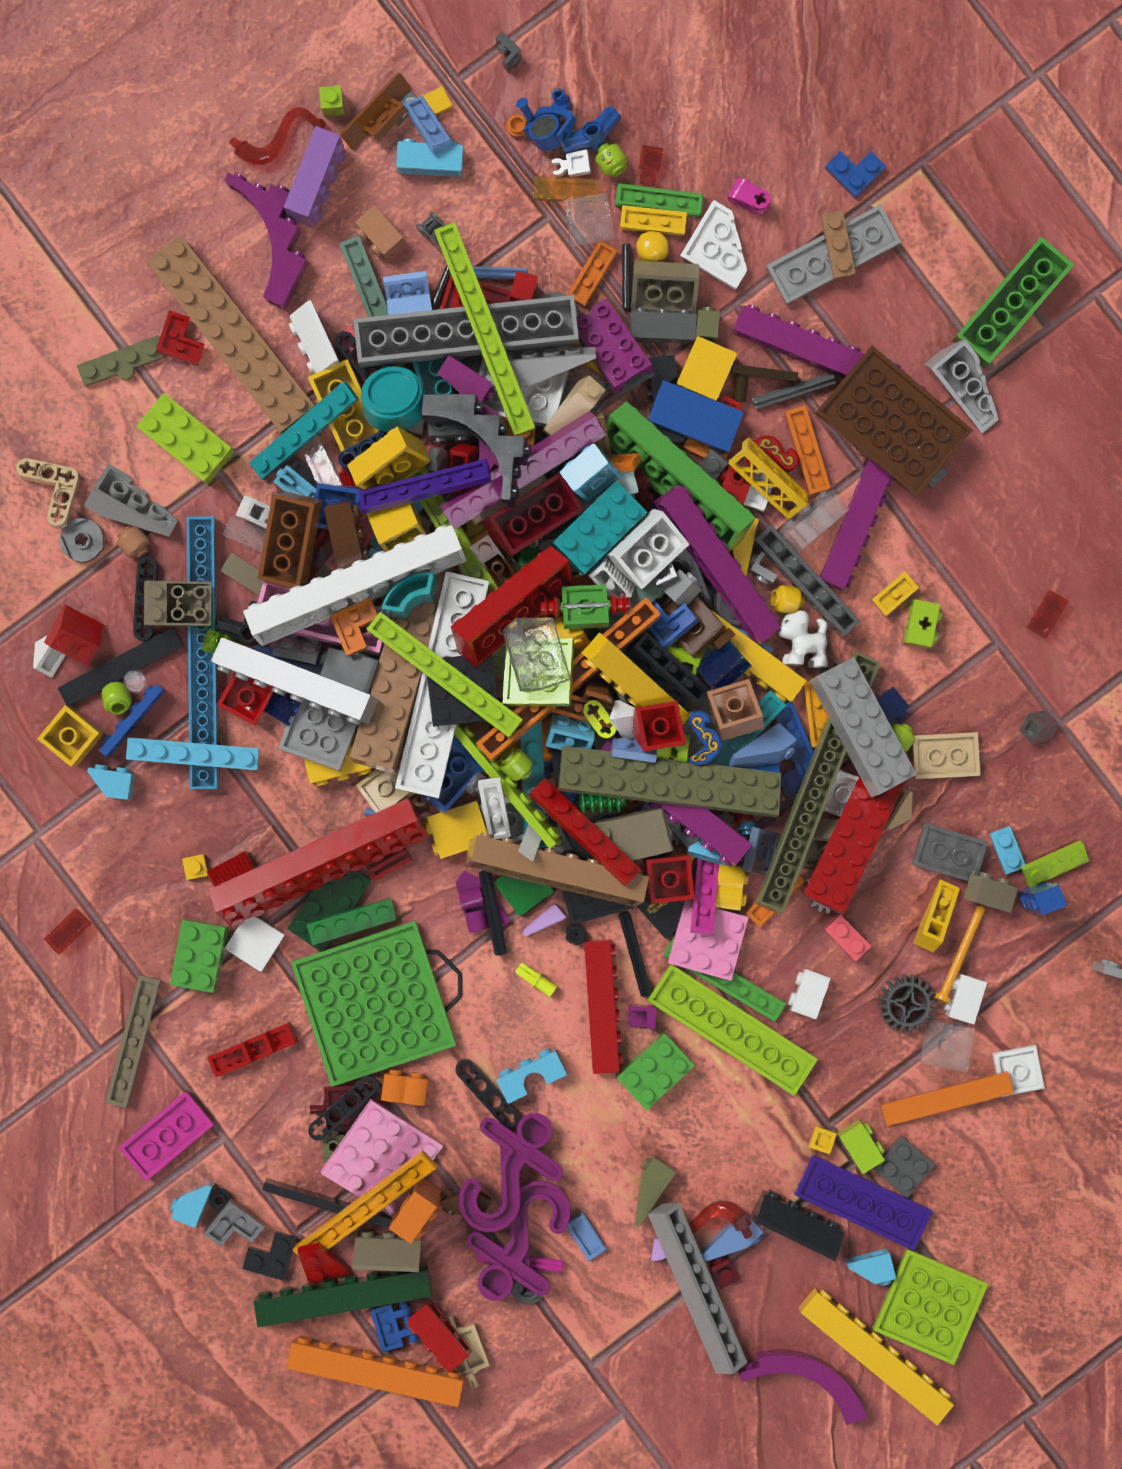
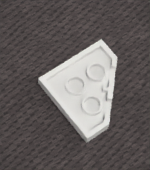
M713 200L681 253L680 258L690 264H699L700 270L736 291L747 272L739 235L736 230L732 210Z

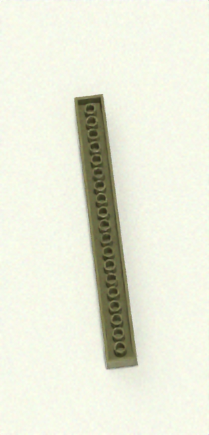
M854 652L851 658H855L871 688L881 662L859 652ZM829 717L826 719L755 904L778 914H783L846 753V749Z

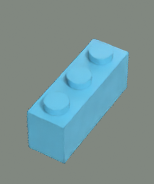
M404 139L403 142L398 141L397 172L399 174L462 177L463 145L452 141L451 147L432 153L426 143H418L413 139Z

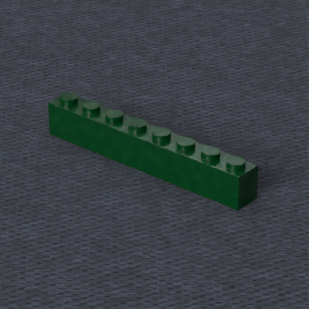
M421 1264L419 1272L388 1271V1273L379 1274V1271L367 1273L366 1277L358 1278L357 1275L346 1277L344 1281L336 1282V1279H330L316 1286L314 1283H307L299 1289L285 1287L277 1293L263 1291L258 1293L253 1304L257 1327H264L432 1296L433 1290L429 1268Z

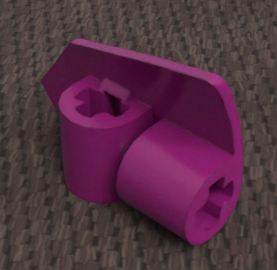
M463 871L456 880V887L462 911L465 914L468 931L472 933L487 929L489 925L480 878ZM497 901L501 924H507L510 920Z

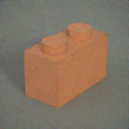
M375 205L355 221L356 233L363 241L367 239L372 244L370 249L377 257L381 255L386 260L405 243L402 235Z

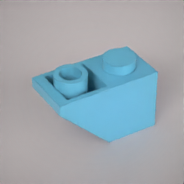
M95 764V768H88V774L106 797L132 800L136 774L129 773L130 769L117 767L116 771L108 770L107 765Z

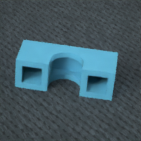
M547 1048L539 1052V1057L533 1060L529 1057L518 1063L519 1067L513 1070L511 1067H508L499 1072L500 1076L497 1077L496 1081L508 1104L528 1094L524 1079L530 1073L541 1074L547 1085L567 1075V1071L556 1048L553 1050Z

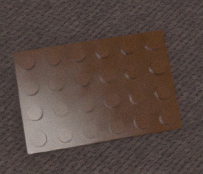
M873 345L815 413L915 498L973 431L972 428Z

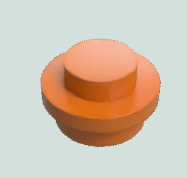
M513 115L507 120L506 128L510 135L520 137L525 134L523 129L528 123L523 116Z

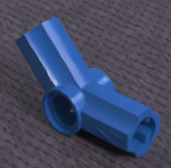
M611 106L606 107L594 121L587 122L582 129L571 132L566 146H562L564 153L584 148L598 151L602 145L606 144L605 137L622 119L620 113Z

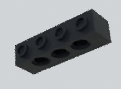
M644 632L635 639L624 652V655L670 697L678 701V704L687 712L700 706L706 698L707 692L711 691L647 632Z

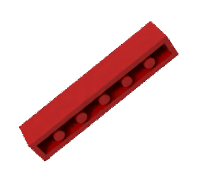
M610 939L585 940L593 1074L619 1072V1066H623L622 1053H618V1045L622 1044L621 1031L616 1030V1023L620 1022V1011L615 1009V1001H619L618 987L614 988L613 979H617V966H612V957H616L615 944H611Z

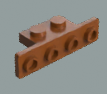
M397 72L340 132V137L351 149H354L366 135L379 142L408 111L404 104L399 102L411 88L402 74Z

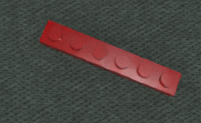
M544 778L530 791L529 796L622 885L626 887L642 870L548 780Z

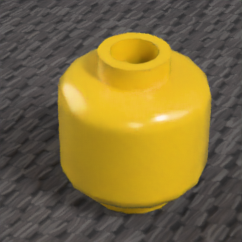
M780 585L772 592L771 606H774L775 611L778 613H796L804 606L805 598L797 587Z

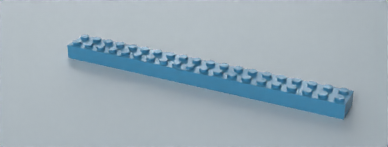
M214 516L187 517V581L211 582V626H188L189 743L219 745L217 706L218 665L211 662L218 646L217 634L215 633L217 626L216 518ZM189 765L190 789H219V767Z

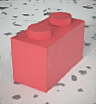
M837 913L822 928L854 961H857L871 947L841 914Z

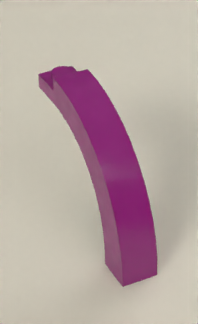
M788 1349L765 1350L756 1352L757 1362L753 1360L747 1361L738 1370L742 1382L773 1373H790L806 1377L822 1386L834 1398L842 1412L846 1425L867 1419L864 1408L850 1383L833 1366L813 1355Z

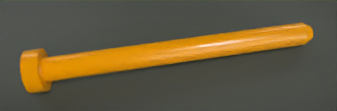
M983 905L976 907L941 992L936 993L934 997L942 1003L949 1004L951 1000L948 997L985 911Z

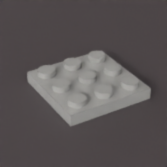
M304 700L303 703L296 701L278 749L340 772L358 725L347 721L348 717L342 714L340 718L329 714V709L322 707L321 711L309 706V701Z

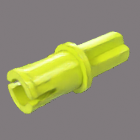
M521 963L515 971L516 974L528 981L531 987L535 986L548 997L557 988V985L543 977L541 972L537 973L525 963Z

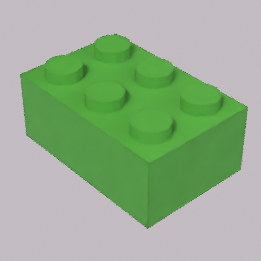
M188 918L183 919L170 985L211 993L217 991L229 926Z
M663 1030L616 1074V1078L647 1111L695 1065Z

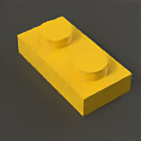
M903 572L871 601L884 616H887L919 587L906 572Z

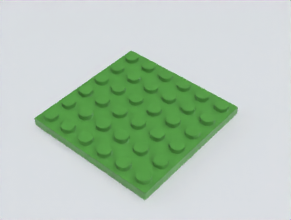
M416 920L291 961L331 1087L457 1045Z

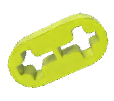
M596 700L588 701L583 708L584 716L600 737L604 739L612 737L616 732V728L609 719L610 715L600 702ZM589 705L593 707L597 705L599 707L597 710L600 716L599 719L593 714L588 715ZM600 720H603L606 725L609 723L612 725L610 734L606 732L601 733L602 725L599 723Z

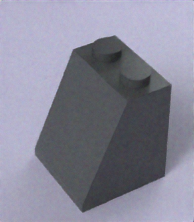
M329 648L328 652H324L320 664L323 665L321 673H317V675L369 694L379 661L355 654L347 657L344 651Z

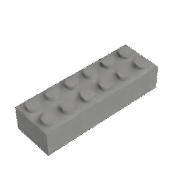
M854 657L809 681L871 797L880 795L917 775Z

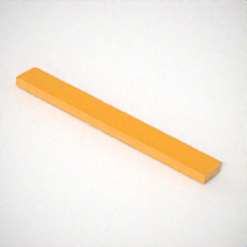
M421 1150L295 1245L293 1251L298 1255V1247L317 1242L325 1246L328 1251L435 1171L438 1165L424 1150Z

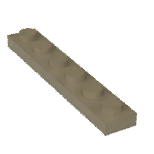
M141 974L138 977L105 1103L127 1108L129 1105L161 984L160 979Z

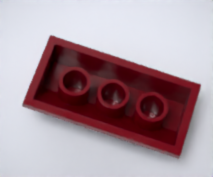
M558 473L519 497L518 500H515V508L503 507L482 522L492 539L510 556H513L584 509L566 480Z

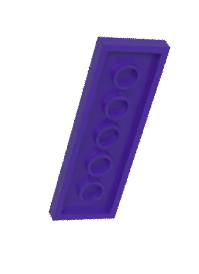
M814 1154L811 1155L794 1192V1195L914 1251L932 1214L930 1208Z

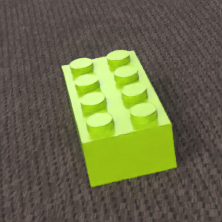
M165 393L161 395L136 426L207 485L235 453L228 444Z

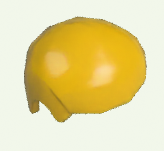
M648 231L641 234L636 243L639 261L665 262L669 255V244L666 237L659 231Z

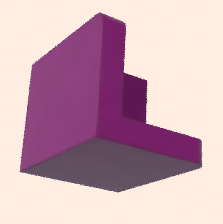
M629 1004L628 1025L630 1027L655 1029V1005Z

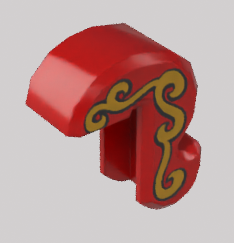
M767 435L759 437L754 441L785 472L793 471L799 464L798 453L793 448H789L784 453L781 443L775 437ZM744 457L745 466L751 467V462Z

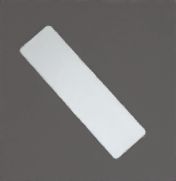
M529 824L518 851L533 861L541 838Z

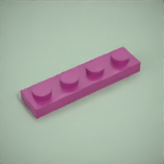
M696 858L695 899L692 902L690 933L712 936L719 864Z

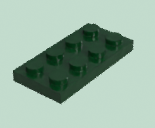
M351 871L339 880L329 881L323 887L313 889L287 929L320 952L325 951L332 940L312 945L306 923L353 909L372 880L359 871Z

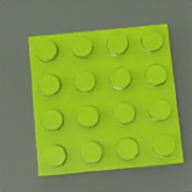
M906 1248L895 1273L896 1279L891 1282L872 1329L955 1365L988 1283Z

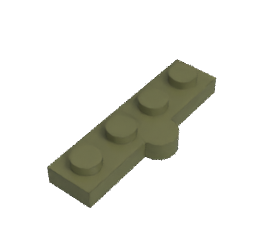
M157 335L76 365L83 385L88 387L117 375L122 380L128 381L134 377V368L166 358V355L156 352L160 337Z

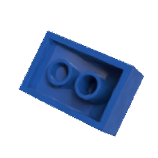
M456 736L453 737L440 797L435 798L420 794L439 813H445L483 771V768Z

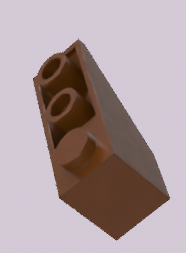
M486 528L469 538L471 550L498 587L517 573L503 548L492 539Z

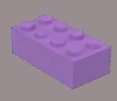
M315 126L284 205L288 218L311 228H314L315 222L319 223L322 216L321 207L323 202L327 203L330 196V190L328 189L331 182L334 183L338 175L337 166L339 162H343L346 154L340 135Z

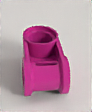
M737 178L727 199L731 203L743 207L754 214L762 215L769 208L770 195L767 191L753 185L749 181ZM760 199L763 200L760 205L756 204Z

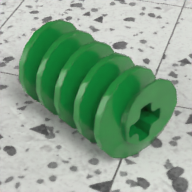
M578 793L579 806L583 814H585L587 807L590 808L591 813H594L596 807H598L600 813H603L604 807H607L609 813H611L613 806H616L617 812H620L622 806L626 804V799Z

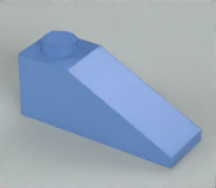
M778 723L732 755L729 766L752 768L777 764L784 758L786 760L795 753L794 748L797 739Z
M742 1209L700 1251L704 1262L748 1248L751 1244L753 1246L756 1245L762 1238L763 1230Z

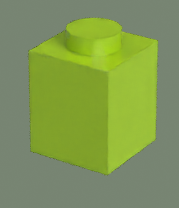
M341 85L319 87L323 116L345 115L344 95Z

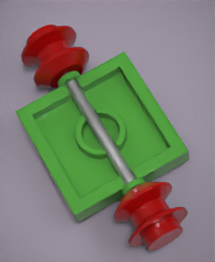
M606 585L562 587V602H559L556 596H554L552 601H548L546 596H544L545 601H540L541 614H545V619H547L549 614H553L557 618L561 609V612H563L564 629L609 627L608 610H610V607L615 616L618 611H623L626 615V611L631 610L630 597H626L625 593L622 597H617L614 593L611 597V602L607 600Z

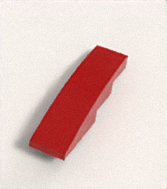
M288 1022L208 1056L207 1059L214 1076L218 1077L294 1045L299 1040L291 1022Z

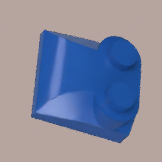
M317 483L315 498L323 500L318 528L328 529L324 507L327 504L353 499L354 505H358L360 513L359 491H362V489L355 486Z

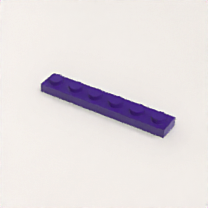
M487 459L359 491L360 509L363 514L491 482L489 463Z

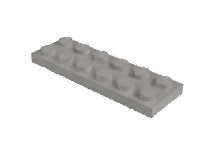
M881 204L845 223L854 268L901 244V240ZM824 235L766 265V269L786 305L833 280Z

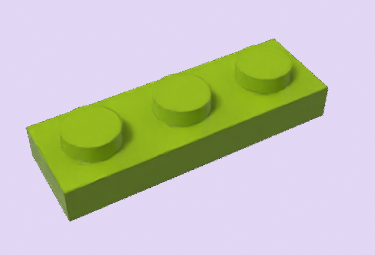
M1079 840L1022 866L1021 870L1026 884L1031 888L1089 862L1084 844Z

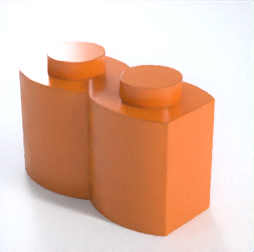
M390 1069V1072H385L381 1100L425 1106L428 1078L424 1077V1073L420 1072L404 1075L402 1070Z

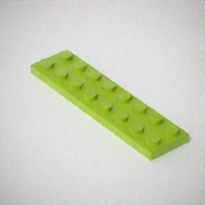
M673 964L668 966L652 994L647 999L651 1004L793 1096L796 1095L818 1060Z

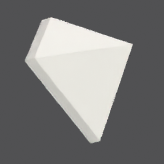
M47 636L35 642L33 668L52 678L65 655L46 645L44 641Z
M615 700L609 719L622 738L632 741L634 737L633 718L635 707L620 700Z

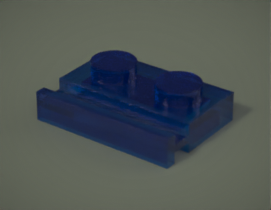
M274 692L264 712L289 726L290 722L288 721L290 717L295 716L301 703L291 699V694L285 692V695L282 696Z

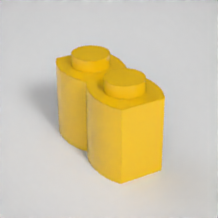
M719 864L715 908L741 910V906L745 907L746 893H743V885L748 884L749 872L742 870L743 867H734L733 865L727 867Z

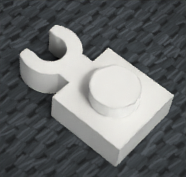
M587 150L566 154L567 160L564 161L559 158L552 160L554 166L561 165L558 171H553L555 177H561L566 172H568L570 177L591 173L589 152Z

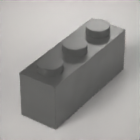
M637 308L635 311H631L630 333L636 342L695 343L697 314H692V311L680 310L679 313H670L668 309H658L657 312H648L649 310L646 308Z

